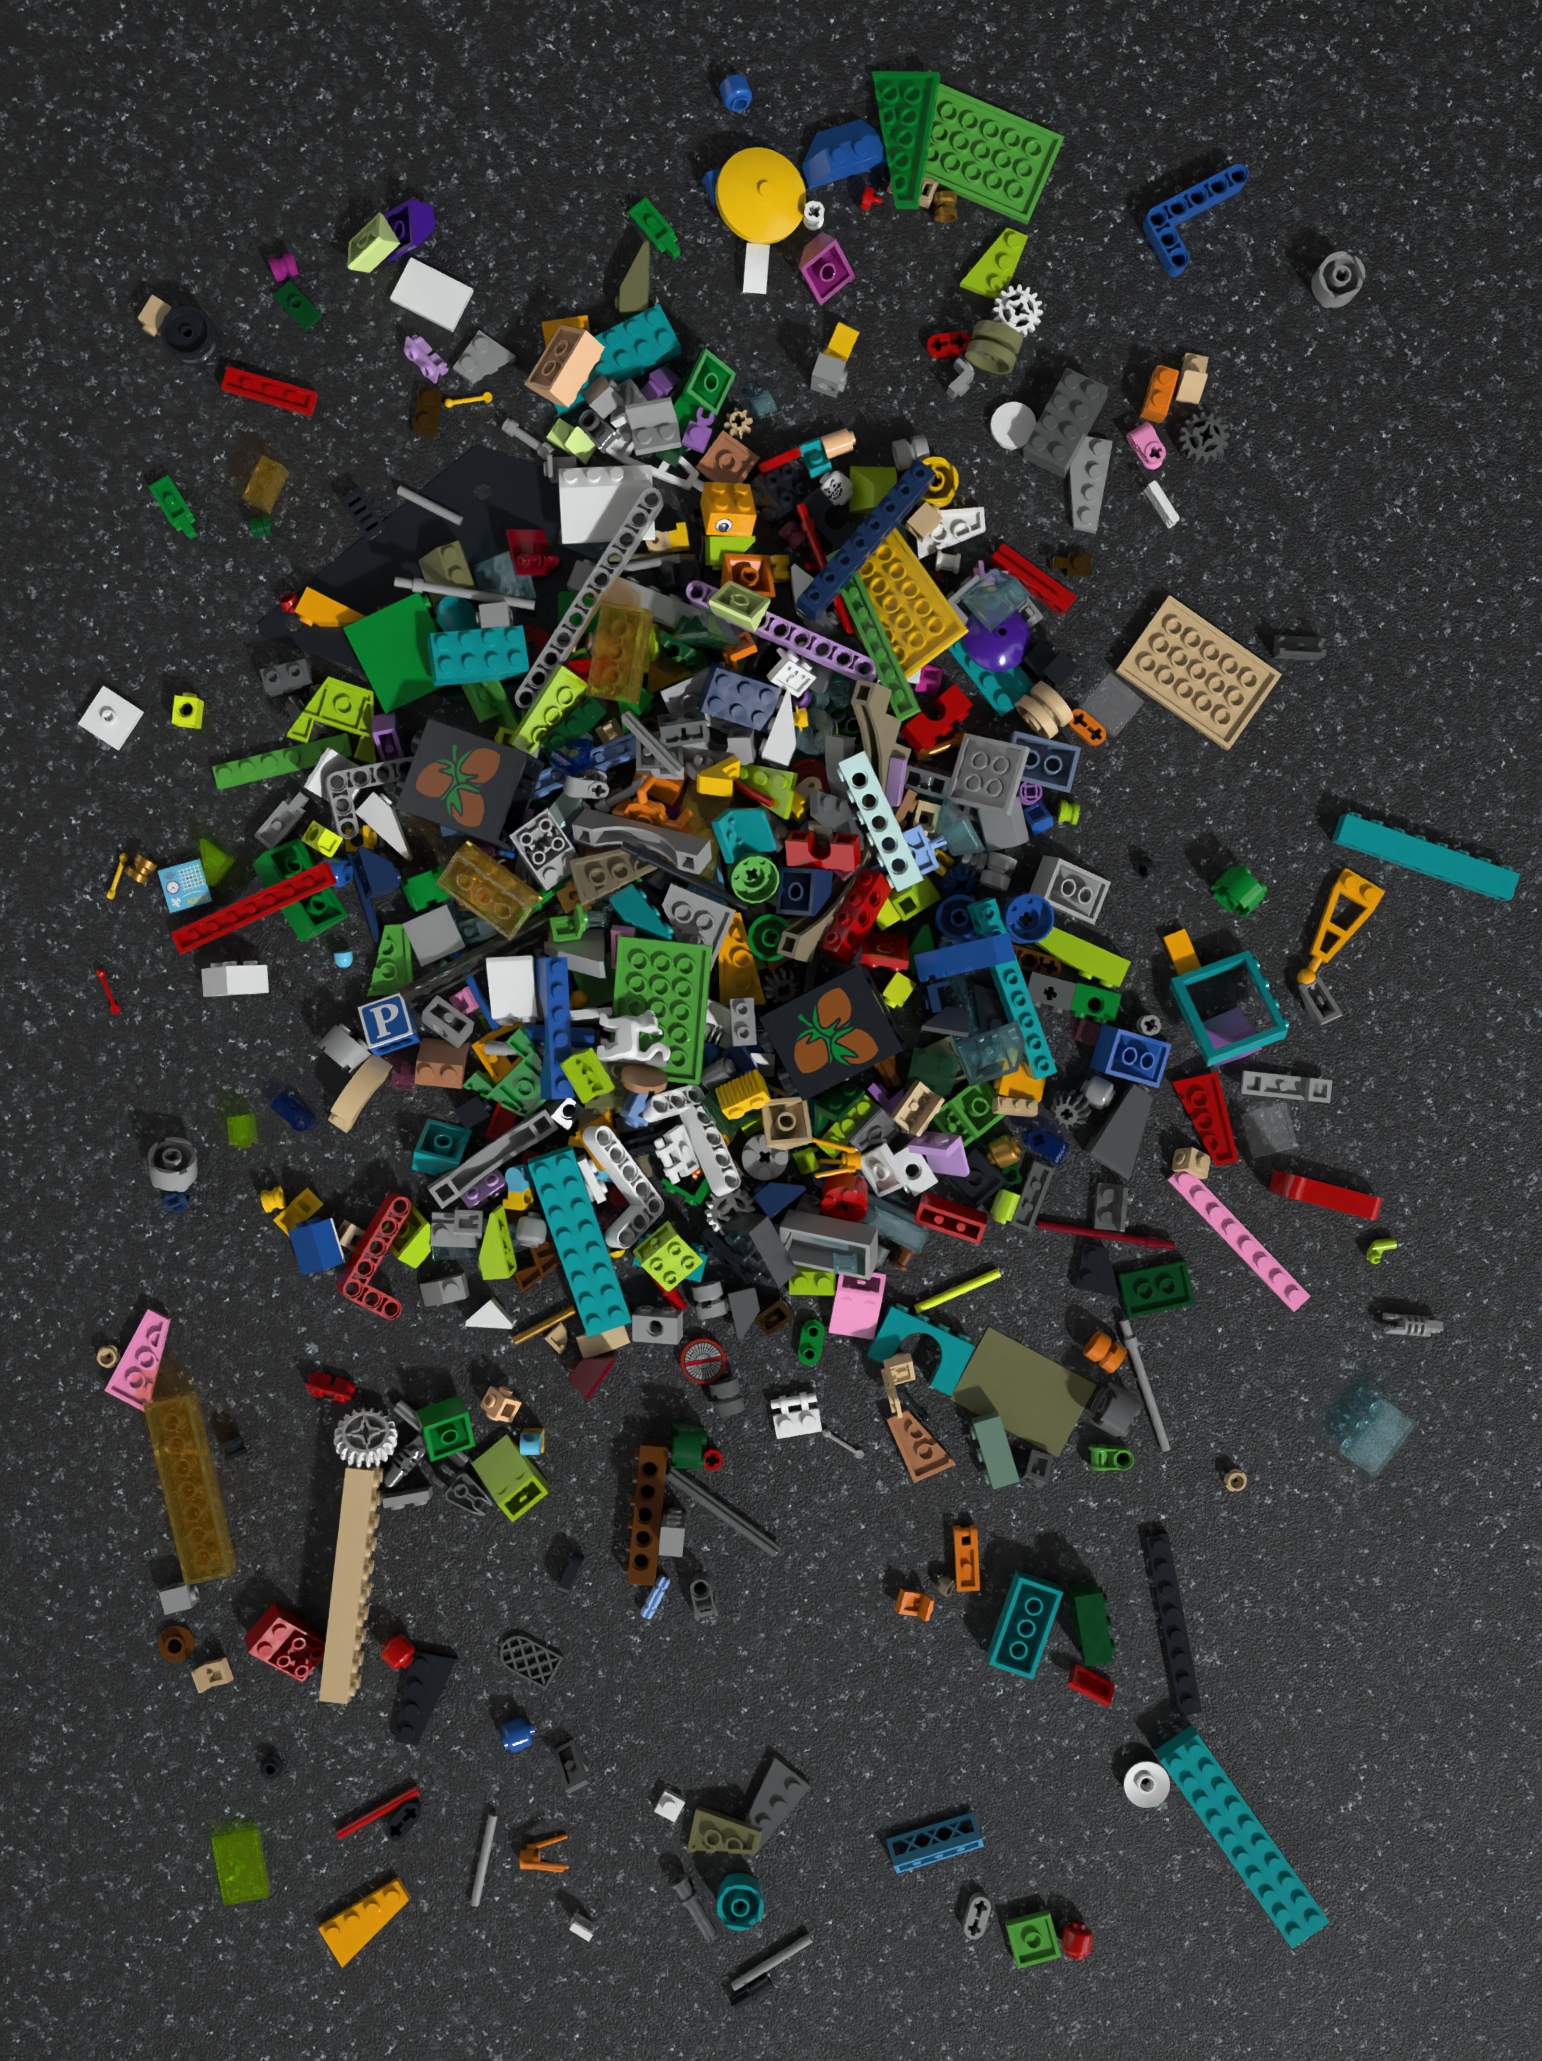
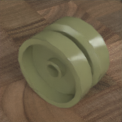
M991 320L976 322L972 333L973 341L969 342L965 353L966 359L974 366L991 373H1012L1017 359L1015 354L1019 353L1023 342L1022 335L1012 327Z

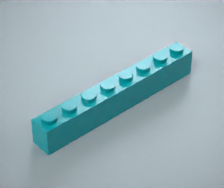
M1349 812L1339 818L1331 841L1333 843L1500 901H1509L1513 897L1520 874L1513 872L1514 868L1502 864L1496 866L1491 864L1492 861L1490 859L1470 857V853L1459 849L1456 851L1450 850L1448 845L1440 842H1435V844L1427 842V838L1421 835L1414 834L1412 837L1405 834L1406 831L1401 828L1392 827V829L1384 827V823L1378 820L1371 819L1370 822L1366 821L1358 813Z

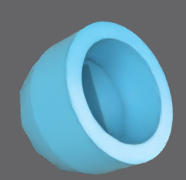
M351 950L333 953L335 963L339 967L351 965L353 961Z

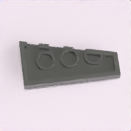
M774 1755L772 1764L768 1772H766L750 1811L744 1819L746 1823L763 1828L758 1851L811 1787L810 1782L776 1755Z

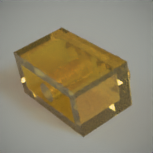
M262 455L242 498L249 505L270 514L289 475L288 470L282 464Z

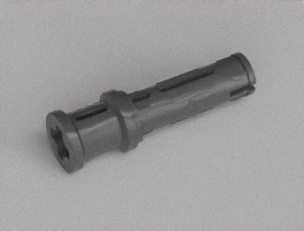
M687 1873L678 1874L670 1881L669 1886L676 1891L680 1905L687 1908L705 1943L711 1942L709 1937L713 1941L718 1936V1933L700 1905L698 1892L691 1887Z

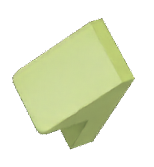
M560 418L547 435L548 441L571 456H576L577 460L585 465L597 449V446L578 426L574 428Z

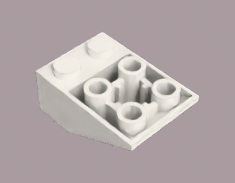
M788 690L785 696L780 695L775 710V712H778L777 717L771 718L767 728V733L770 734L768 740L763 739L759 749L761 762L784 771L788 770L796 748L791 696Z

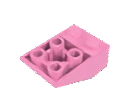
M874 1270L870 1280L837 1274L829 1333L874 1340L885 1286L886 1273L884 1271Z

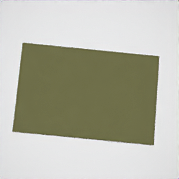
M988 1327L950 1400L980 1416L998 1411L1004 1429L1058 1457L1097 1385Z

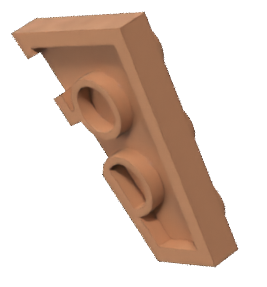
M908 1409L902 1411V1418L898 1419L897 1413L886 1418L914 1483L956 1465L953 1459Z

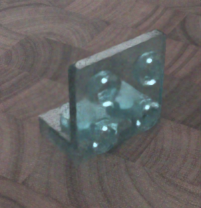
M511 551L502 553L474 566L479 591L529 600L536 598L531 576H516ZM482 601L483 604H490V603H491V602Z

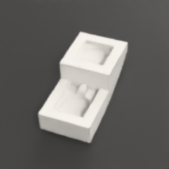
M747 243L743 292L766 294L770 245Z

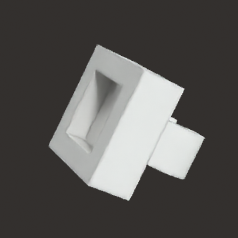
M696 755L694 763L686 762L684 771L693 780H697V773L713 766L714 762L710 757H707L705 763L701 764L703 758L700 755Z

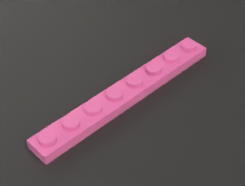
M1174 1171L1166 1179L1291 1311L1295 1312L1311 1297L1197 1177L1186 1171Z

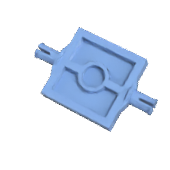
M921 824L902 832L922 875L939 868L934 849L947 844L946 840H943L945 839L944 835L930 841L925 835ZM893 838L882 841V845L885 849L891 850L895 847L896 842ZM897 858L893 860L892 867L896 871H901L905 868V862ZM880 863L871 867L873 871L876 870V872L880 873L887 870L886 866L881 867Z

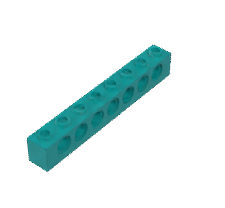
M985 898L967 906L977 935L983 934V937L986 938L985 933L999 930V934L1007 933L995 898ZM1017 958L1011 962L990 966L989 970L1028 1077L1037 1081L1056 1073V1066Z

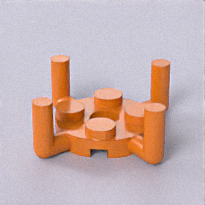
M649 774L637 788V797L632 801L627 798L620 802L614 808L611 815L679 831L692 816V811L685 809L676 821L669 820L665 812L666 808L661 802L647 799L646 792L656 781V777L653 774Z

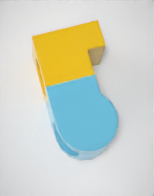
M521 1164L509 1168L505 1174L508 1184V1198L503 1199L504 1209L525 1210L534 1207L533 1179L528 1165Z
M524 1428L520 1436V1455H540L543 1453L544 1428Z

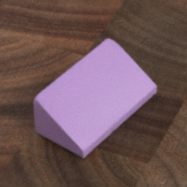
M890 757L885 796L892 806H899L902 803L908 757Z

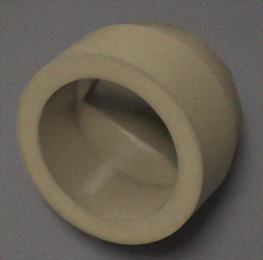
M941 1576L938 1578L939 1583H936V1589L939 1593L948 1597L954 1589L955 1580L948 1576Z

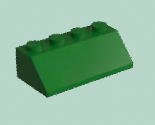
M299 838L264 852L252 864L266 888L317 866ZM330 887L280 909L301 943L321 934L348 916Z

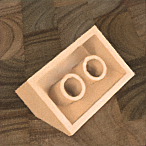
M560 325L524 385L551 402L569 408L570 404L575 401L576 394L581 386L587 381L593 366L599 361L605 347L586 330Z

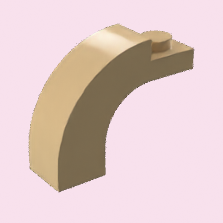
M372 1054L355 1073L331 1109L332 1113L328 1121L348 1133L368 1099L385 1081L393 1065L380 1056L376 1057Z

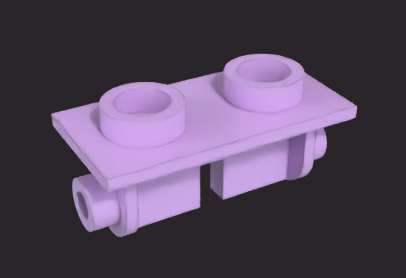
M414 335L411 339L409 336L406 337L403 351L407 358L414 361L421 369L423 375L436 384L439 373L444 375L448 371L446 362L437 353L430 357L428 356L432 352V348L421 336Z
M496 1169L474 1184L460 1197L469 1210L477 1211L489 1202L488 1196L495 1198L507 1190L508 1184L504 1176Z

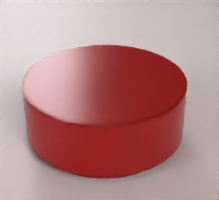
M613 1187L610 1192L611 1203L619 1208L628 1206L630 1203L618 1187Z

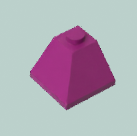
M823 231L804 247L798 268L818 305L821 306L852 280L855 274L837 240Z

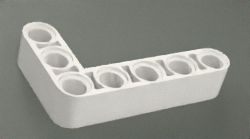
M688 1085L656 1094L646 1101L645 1109L639 1114L641 1118L648 1122L680 1115L709 1186L716 1196L723 1197L740 1186L739 1174L705 1095L699 1086Z
M589 1126L583 1132L584 1143L602 1164L607 1174L630 1203V1206L607 1229L605 1242L610 1247L626 1249L631 1247L662 1214L664 1202L612 1130L607 1126Z

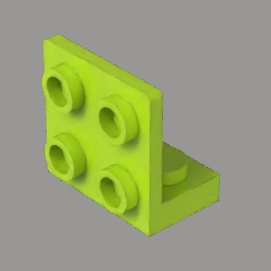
M669 1221L664 1223L633 1250L640 1265L668 1292L703 1263V1260L680 1237Z

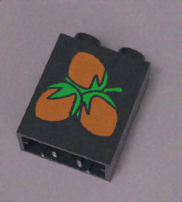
M428 719L425 729H419L413 737L411 752L414 755L410 770L408 773H403L397 781L395 787V796L398 799L396 808L421 819L513 851L514 844L509 834L522 825L545 763L526 752Z
M861 963L765 1013L759 1018L763 1026L756 1029V1036L767 1054L777 1051L785 1066L777 1071L784 1090L789 1096L798 1092L802 1101L903 1051L907 1045L865 963Z

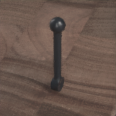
M897 1384L896 1391L904 1395L922 1416L923 1422H929L930 1415L923 1412L905 1391L903 1384Z

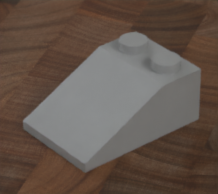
M1043 855L1029 894L1042 896L1050 903L1052 909L1095 925L1111 882L1060 858Z

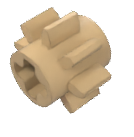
M735 408L732 415L726 414V418L730 422L724 423V428H730V436L735 434L739 435V438L742 439V434L745 432L751 433V429L747 425L752 424L753 420L746 417L747 410L740 412ZM736 420L740 421V427H737V424L735 423Z

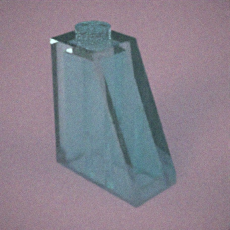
M875 1206L874 1210L869 1209L865 1218V1222H868L867 1225L878 1227V1234L920 1254L929 1235L926 1228Z

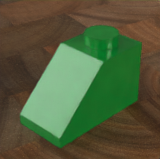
M929 924L923 925L908 948L909 963L905 972L909 971L910 976L918 974L913 955L935 950Z

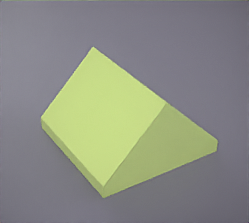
M380 212L349 241L347 267L351 270L370 273L400 244L390 225Z
M729 580L709 599L708 604L713 614L752 632H756L771 599Z

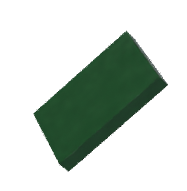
M1185 1259L1117 1273L1128 1319L1195 1304Z

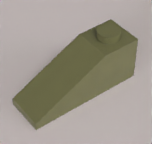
M649 242L643 243L620 286V296L615 298V308L620 311L621 319H630L649 309Z

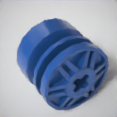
M1036 894L1014 896L1007 900L1000 909L1007 933L1009 932L1012 942L1019 944L1038 942L1046 938L1052 930L1054 911L1050 903L1042 896ZM1024 916L1028 918V922L1023 923V921H1019V917Z

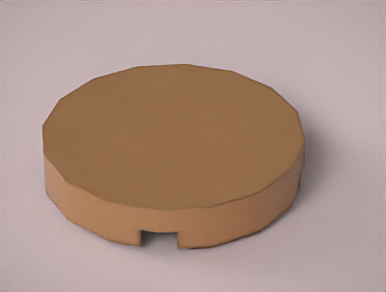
M632 1064L623 1068L620 1080L623 1082V1086L632 1092L649 1094V1091H655L654 1094L665 1090L668 1077L662 1069L655 1066Z

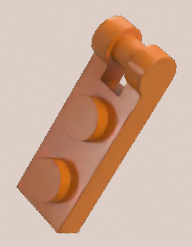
M960 1525L953 1526L956 1590L957 1592L980 1591L977 1525H969V1527L962 1528ZM962 1537H970V1543H962Z

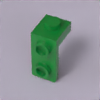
M664 1176L660 1181L664 1184L662 1186L663 1189L672 1194L675 1192L682 1194V1199L693 1206L695 1203L700 1205L704 1197L709 1198L712 1193L706 1176L695 1194L676 1183L671 1184V1181Z

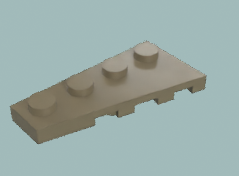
M621 849L569 860L570 871L581 906L657 869V867L647 862L642 863L636 860L635 856ZM647 849L650 851V854L666 861L665 857L660 853Z

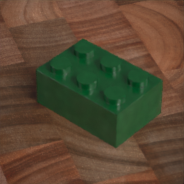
M1095 1580L1067 1584L1078 1652L1084 1664L1090 1666L1113 1662L1112 1653H1116L1114 1640L1111 1639L1109 1630H1112L1110 1616H1107L1105 1610L1108 1607L1106 1593H1103L1102 1587H1098Z

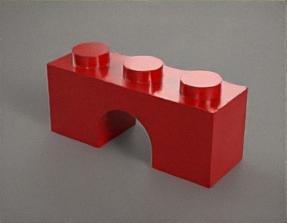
M956 684L951 686L933 703L939 711V721L929 720L921 712L900 731L917 753L923 748L928 751L937 743L935 740L937 736L941 734L944 737L953 729L951 724L956 720L959 723L962 722L970 714L968 710L973 704Z
M791 830L785 840L787 866H795L796 868L812 867L820 870L839 869L843 872L855 871L861 860L859 834L836 833L830 844L831 849L821 848L816 843L814 831Z

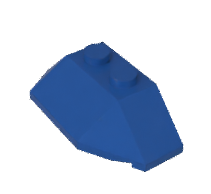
M861 119L818 132L802 164V171L808 189L887 165L883 134Z

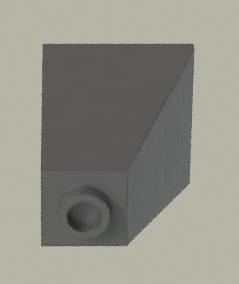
M1130 1083L1083 1149L1084 1152L1116 1175L1127 1180L1132 1174L1153 1099L1148 1094L1150 1090L1140 1083L1137 1085Z

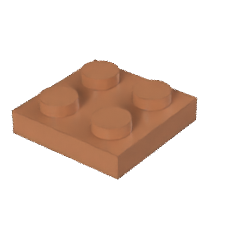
M722 431L698 463L696 470L712 482L744 483L760 461V457L725 431Z

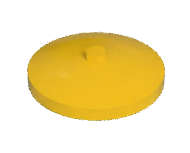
M761 147L739 151L725 163L717 178L715 197L719 213L726 225L744 240L756 244L779 242L796 229L804 216L806 190L803 180L795 166L776 151Z

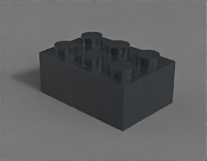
M739 1211L721 1227L725 1234L726 1242L732 1247L736 1260L742 1265L745 1270V1276L751 1283L781 1288L798 1272L768 1216Z

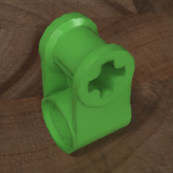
M1089 1445V1450H1091L1090 1470H1128L1134 1464V1457L1126 1446ZM1120 1453L1128 1454L1127 1460L1124 1462H1118L1116 1460L1117 1456Z

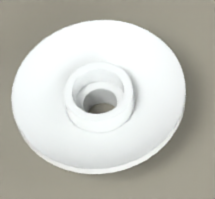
M1142 1761L1136 1763L1125 1775V1793L1129 1800L1139 1807H1155L1162 1803L1169 1793V1777L1163 1767L1155 1762ZM1143 1779H1149V1782L1147 1784L1141 1783Z

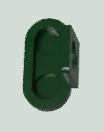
M682 615L671 634L661 628L658 629L656 632L659 637L657 642L668 649L671 645L678 646L677 654L689 661L690 658L697 657L699 653L691 645L702 629V626L687 616ZM683 624H690L693 627V634L690 637H685L683 641L680 639V628Z

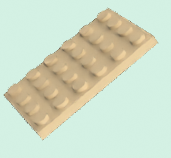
M1170 595L1115 671L1225 750L1231 748L1282 675Z

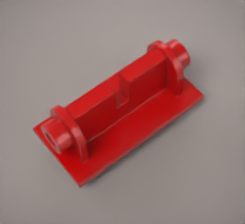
M317 1371L316 1373L311 1372L308 1381L312 1383L305 1384L307 1390L310 1391V1395L320 1398L326 1395L332 1397V1401L345 1404V1401L352 1403L349 1393L353 1394L356 1388L352 1381L336 1377L334 1385H331V1375Z

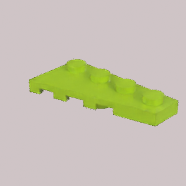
M558 663L508 743L518 750L531 755L541 745V742L550 735V732L556 726H559L565 720L564 718L573 709L575 710L587 695H591L596 689Z

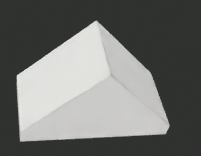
M492 1297L466 1321L465 1326L512 1329L515 1321L496 1299Z

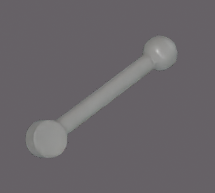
M829 1429L822 1431V1435L825 1438L829 1437L855 1454L856 1458H863V1450L853 1448L831 1434Z

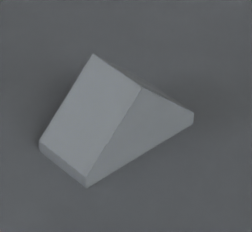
M1320 976L1315 978L1310 984L1299 985L1298 988L1308 1016L1320 1025L1342 1016L1341 1010Z

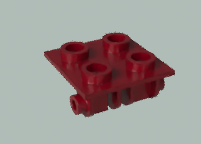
M506 530L516 576L554 575L553 568L559 565L560 558L554 553H549L544 530Z

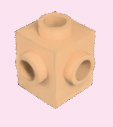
M490 1386L480 1407L487 1412L486 1416L490 1419L511 1423L522 1402L512 1395L513 1391L505 1386H500V1388Z

